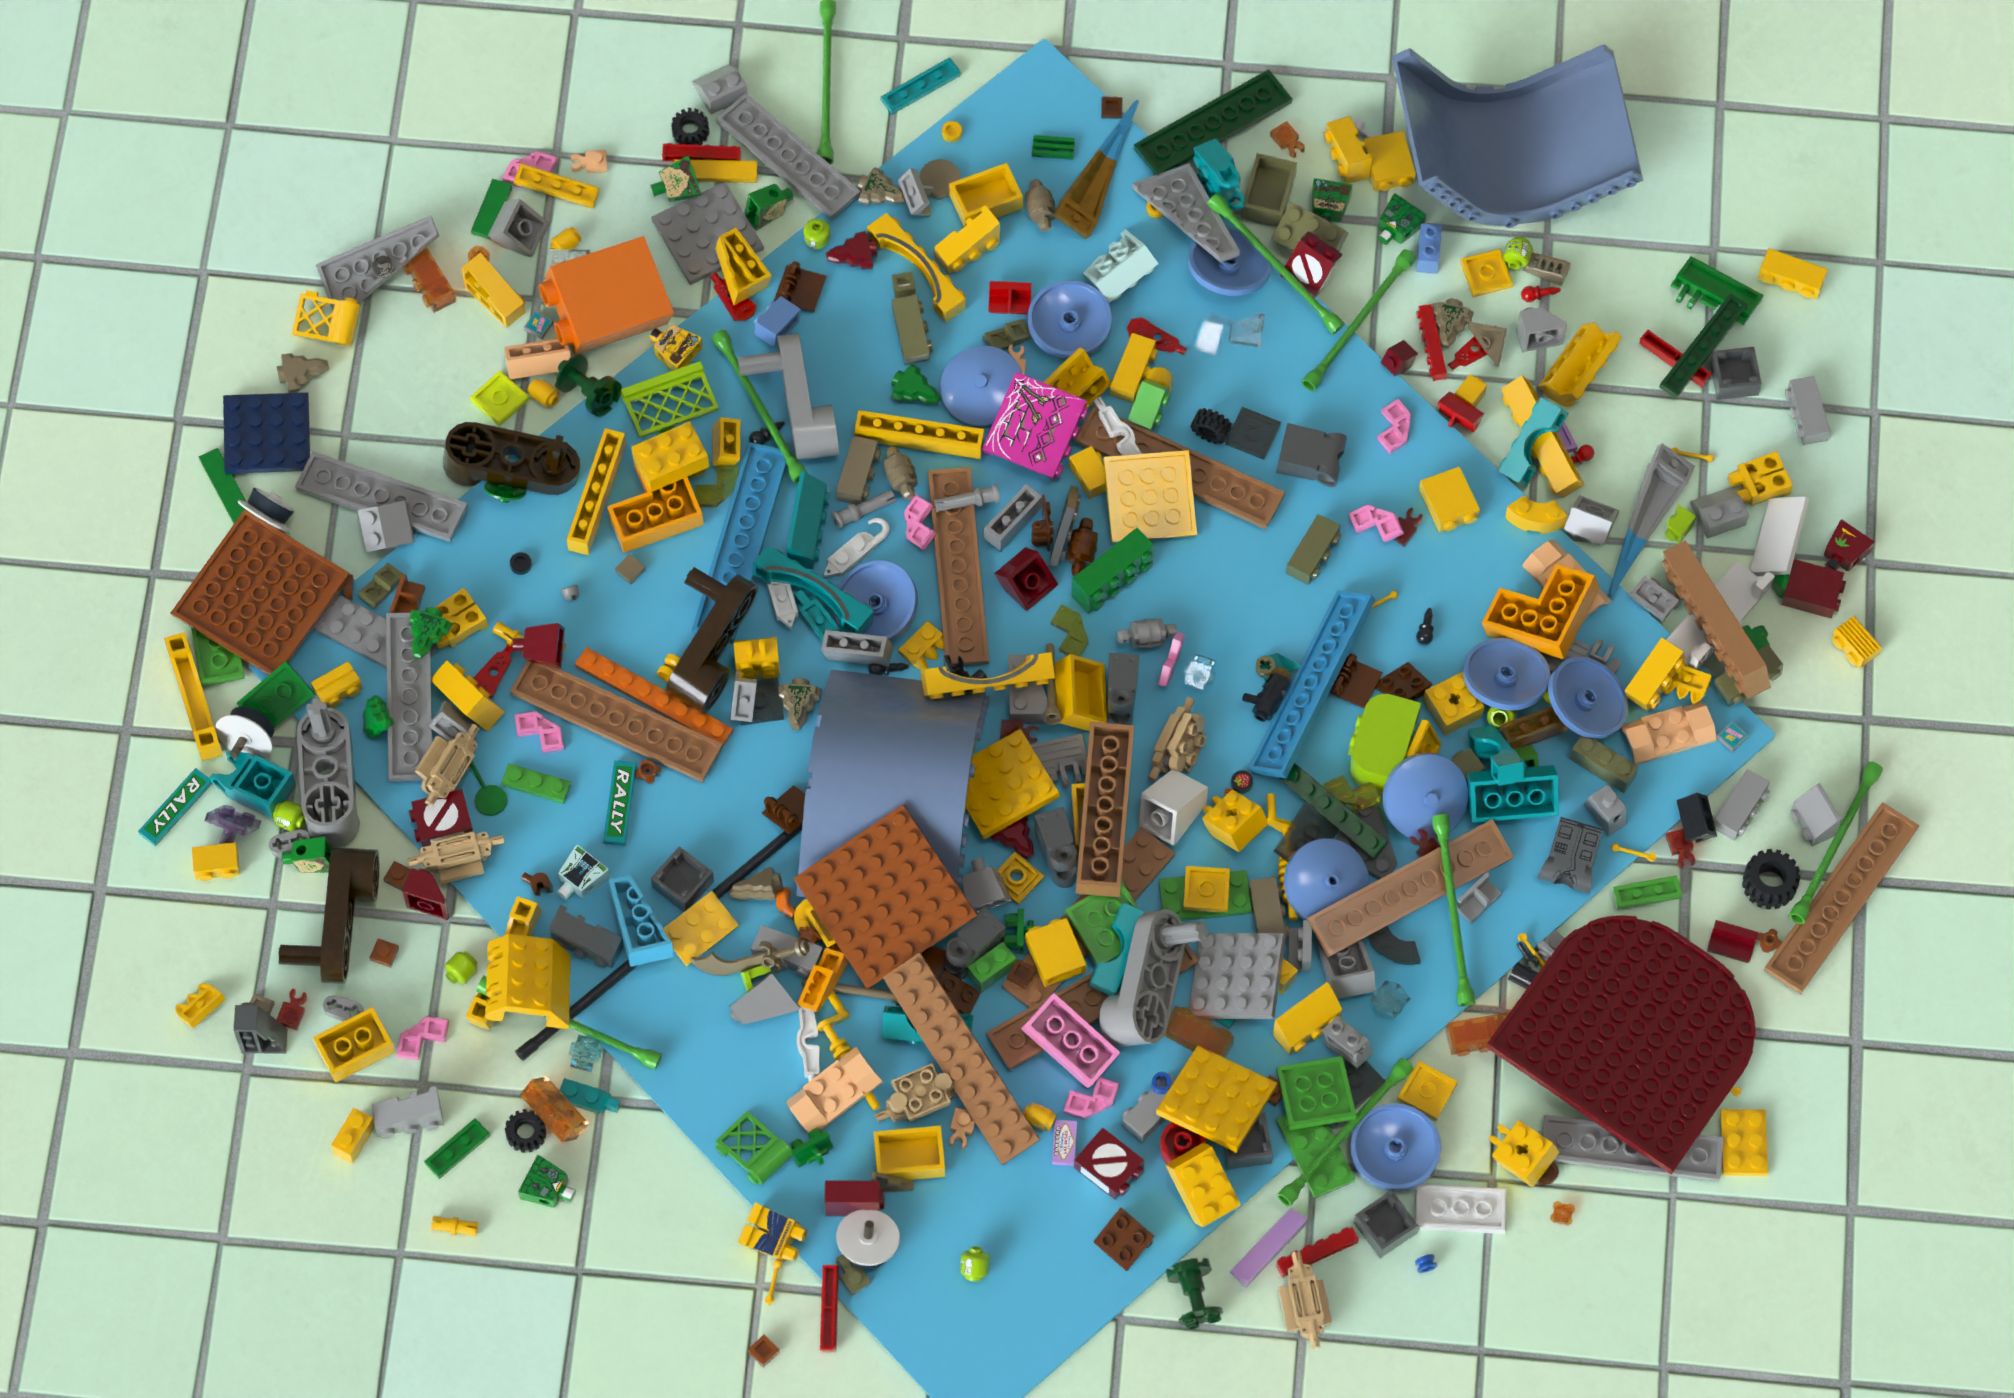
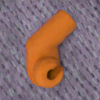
M783 887V890L777 891L776 907L792 920L794 919L796 909L789 904L791 891L787 887Z

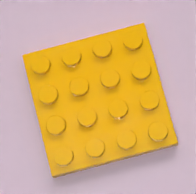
M1189 450L1103 458L1111 543L1119 542L1136 528L1149 540L1197 535Z
M1021 729L973 755L972 765H975L974 778L969 779L966 809L984 839L1061 797Z
M1197 1045L1157 1108L1156 1114L1237 1152L1276 1090L1277 1082Z

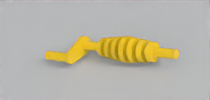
M1269 793L1266 795L1267 824L1283 833V845L1279 848L1278 878L1282 888V898L1285 903H1288L1289 920L1295 921L1298 919V915L1289 904L1284 888L1286 866L1291 856L1297 850V846L1292 844L1291 834L1296 829L1295 823L1276 816L1275 794Z
M832 990L828 999L836 1010L837 1015L820 1022L817 1025V1029L820 1032L824 1031L831 1041L830 1050L834 1053L833 1057L836 1061L853 1048L847 1045L848 1042L845 1039H839L832 1026L846 1020L850 1016L834 990ZM872 1091L864 1096L873 1111L881 1107Z

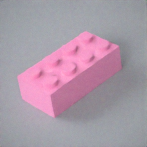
M1055 993L1051 994L1021 1028L1086 1088L1092 1086L1120 1054L1112 1044Z

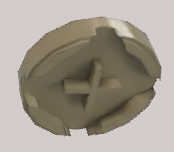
M942 159L933 160L925 164L919 176L922 185L933 186L934 191L929 196L936 199L950 197L949 183L961 179L959 169L948 160Z

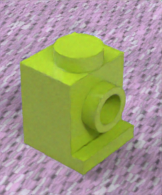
M1678 505L1675 515H1672L1666 523L1668 528L1664 533L1665 536L1671 541L1681 543L1694 526L1696 516Z

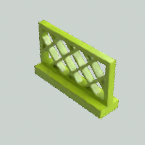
M701 361L621 389V397L624 404H626L639 439L719 410L703 371ZM702 379L704 385L701 391L690 387L693 381ZM680 387L685 389L681 398L670 394L673 388ZM688 391L699 395L695 404L684 400ZM660 394L665 396L662 405L651 402L653 395ZM701 397L709 399L712 406L708 408L698 406ZM668 398L679 402L675 411L664 407ZM640 401L645 403V406L640 413L633 410L631 403ZM682 404L693 408L690 414L685 416L678 413ZM648 405L659 409L655 418L644 414ZM662 411L673 415L669 422L664 423L658 420ZM642 418L653 422L651 428L644 431L641 430L639 424Z

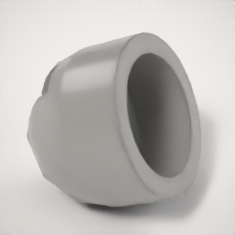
M577 585L561 589L564 599L572 602V596L574 600H577L579 597Z

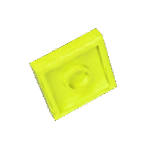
M500 370L469 397L470 401L499 427L530 400L529 395L512 380H509Z

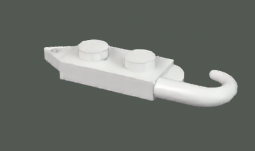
M872 518L868 521V524L879 523L882 525L881 532L875 537L866 532L858 533L827 559L828 564L824 578L837 575L842 577L870 554L889 535L890 528L886 520Z
M772 582L769 585L767 583L777 621H782L787 627L792 629L795 618L798 617V609L790 584Z

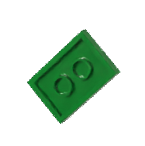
M286 660L236 704L239 707H250L261 712L271 721L275 728L312 697L315 692Z

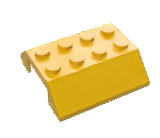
M507 934L489 941L487 959L490 963L487 965L486 995L489 998L486 1001L485 1017L488 1020L502 1021L505 1011L546 1016V1027L568 1029L571 954L555 940L549 938Z

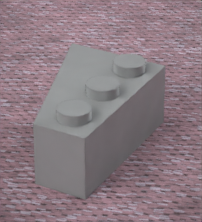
M1030 654L1008 655V672L1020 666L1026 661L1025 656ZM1036 681L1027 682L1028 686L1015 688V684H1009L1010 725L1046 724L1044 722V710L1048 707V700L1042 684L1036 685Z
M437 1086L430 1087V1092L420 1095L418 1091L410 1093L411 1097L399 1100V1097H394L372 1104L377 1137L389 1138L396 1133L412 1134L420 1129L435 1130L439 1126H443L444 1122Z

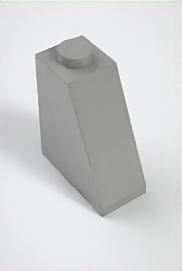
M769 973L729 1005L732 1009L729 1014L736 1023L741 1021L743 1024H748L795 1012L800 1008L774 975Z

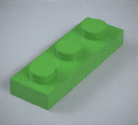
M509 763L501 782L504 787L564 804L571 786V782Z
M1677 875L1615 886L1612 889L1617 910L1682 898Z

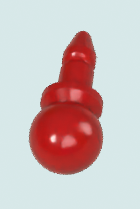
M1526 286L1521 291V297L1525 302L1530 303L1536 299L1541 300V296L1555 295L1561 289L1558 287L1540 289L1539 286L1535 288Z
M1585 444L1578 451H1574V456L1570 458L1574 464L1579 462L1581 465L1583 461L1593 459L1595 451L1592 446Z

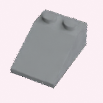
M1315 938L1326 982L1330 984L1337 999L1376 991L1374 969L1362 940L1327 957L1318 939Z

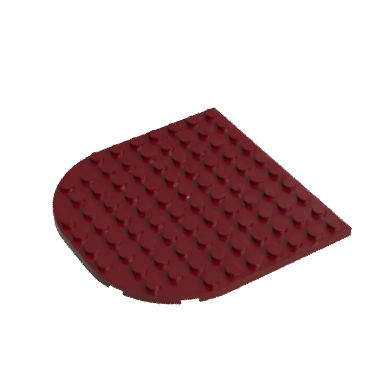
M1620 915L1590 921L1587 925L1577 930L1575 929L1564 938L1485 1047L1672 1175L1747 1067L1753 1053L1756 1029L1753 1009L1745 990L1741 989L1734 979L1735 976L1721 962L1661 923L1637 919L1636 916Z

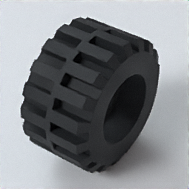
M1767 849L1766 853L1763 850L1759 851L1757 856L1754 854L1747 863L1742 878V887L1745 888V895H1750L1749 900L1752 903L1756 901L1758 903L1757 906L1760 908L1762 905L1766 906V909L1771 910L1772 906L1775 909H1779L1781 904L1786 906L1789 900L1791 901L1797 891L1800 881L1799 866H1795L1796 861L1794 858L1789 859V854H1780L1781 850L1777 849L1776 852H1772V849ZM1764 872L1776 873L1782 879L1783 884L1777 887L1768 886L1762 882L1759 875Z

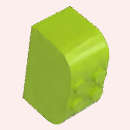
M1380 694L1368 701L1363 715H1358L1355 732L1352 734L1348 755H1351L1350 775L1357 785L1383 793L1386 780L1392 770L1401 761L1406 759V754L1411 745L1418 722L1421 703L1391 694Z

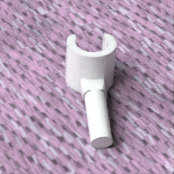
M1356 118L1354 125L1359 134L1366 138L1373 137L1363 129L1365 122Z

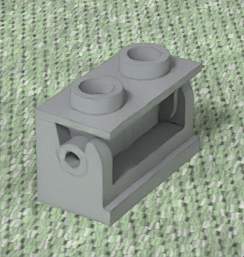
M1338 1016L1322 1029L1326 1039L1325 1045L1339 1056H1343V1059L1356 1069L1372 1055L1369 1039Z

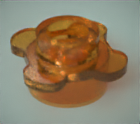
M1560 1201L1554 1202V1212L1550 1216L1551 1221L1570 1225L1573 1221L1571 1216L1575 1211V1207L1572 1204H1562Z

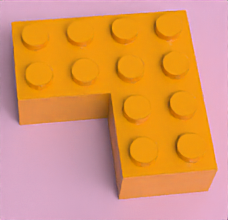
M635 461L634 468L645 493L607 506L610 522L623 553L704 525L703 514L688 477L651 492Z
M1556 564L1538 599L1499 588L1482 621L1485 633L1492 638H1511L1535 648L1538 652L1564 659L1600 589L1595 575Z

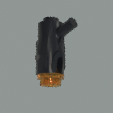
M1276 667L1275 670H1272L1269 678L1262 686L1263 690L1257 695L1243 694L1242 700L1244 702L1255 704L1252 712L1257 720L1261 722L1270 721L1277 712L1291 684V673L1287 669Z

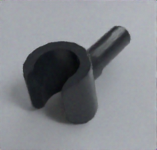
M1518 942L1516 945L1526 960L1524 965L1531 968L1528 962H1533L1538 967L1539 960L1534 956H1530L1522 942Z

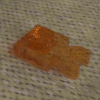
M1287 121L1270 131L1271 138L1282 150L1287 147L1292 158H1296L1294 149H1300L1302 153L1305 152L1304 144L1297 141L1299 140L1298 133Z

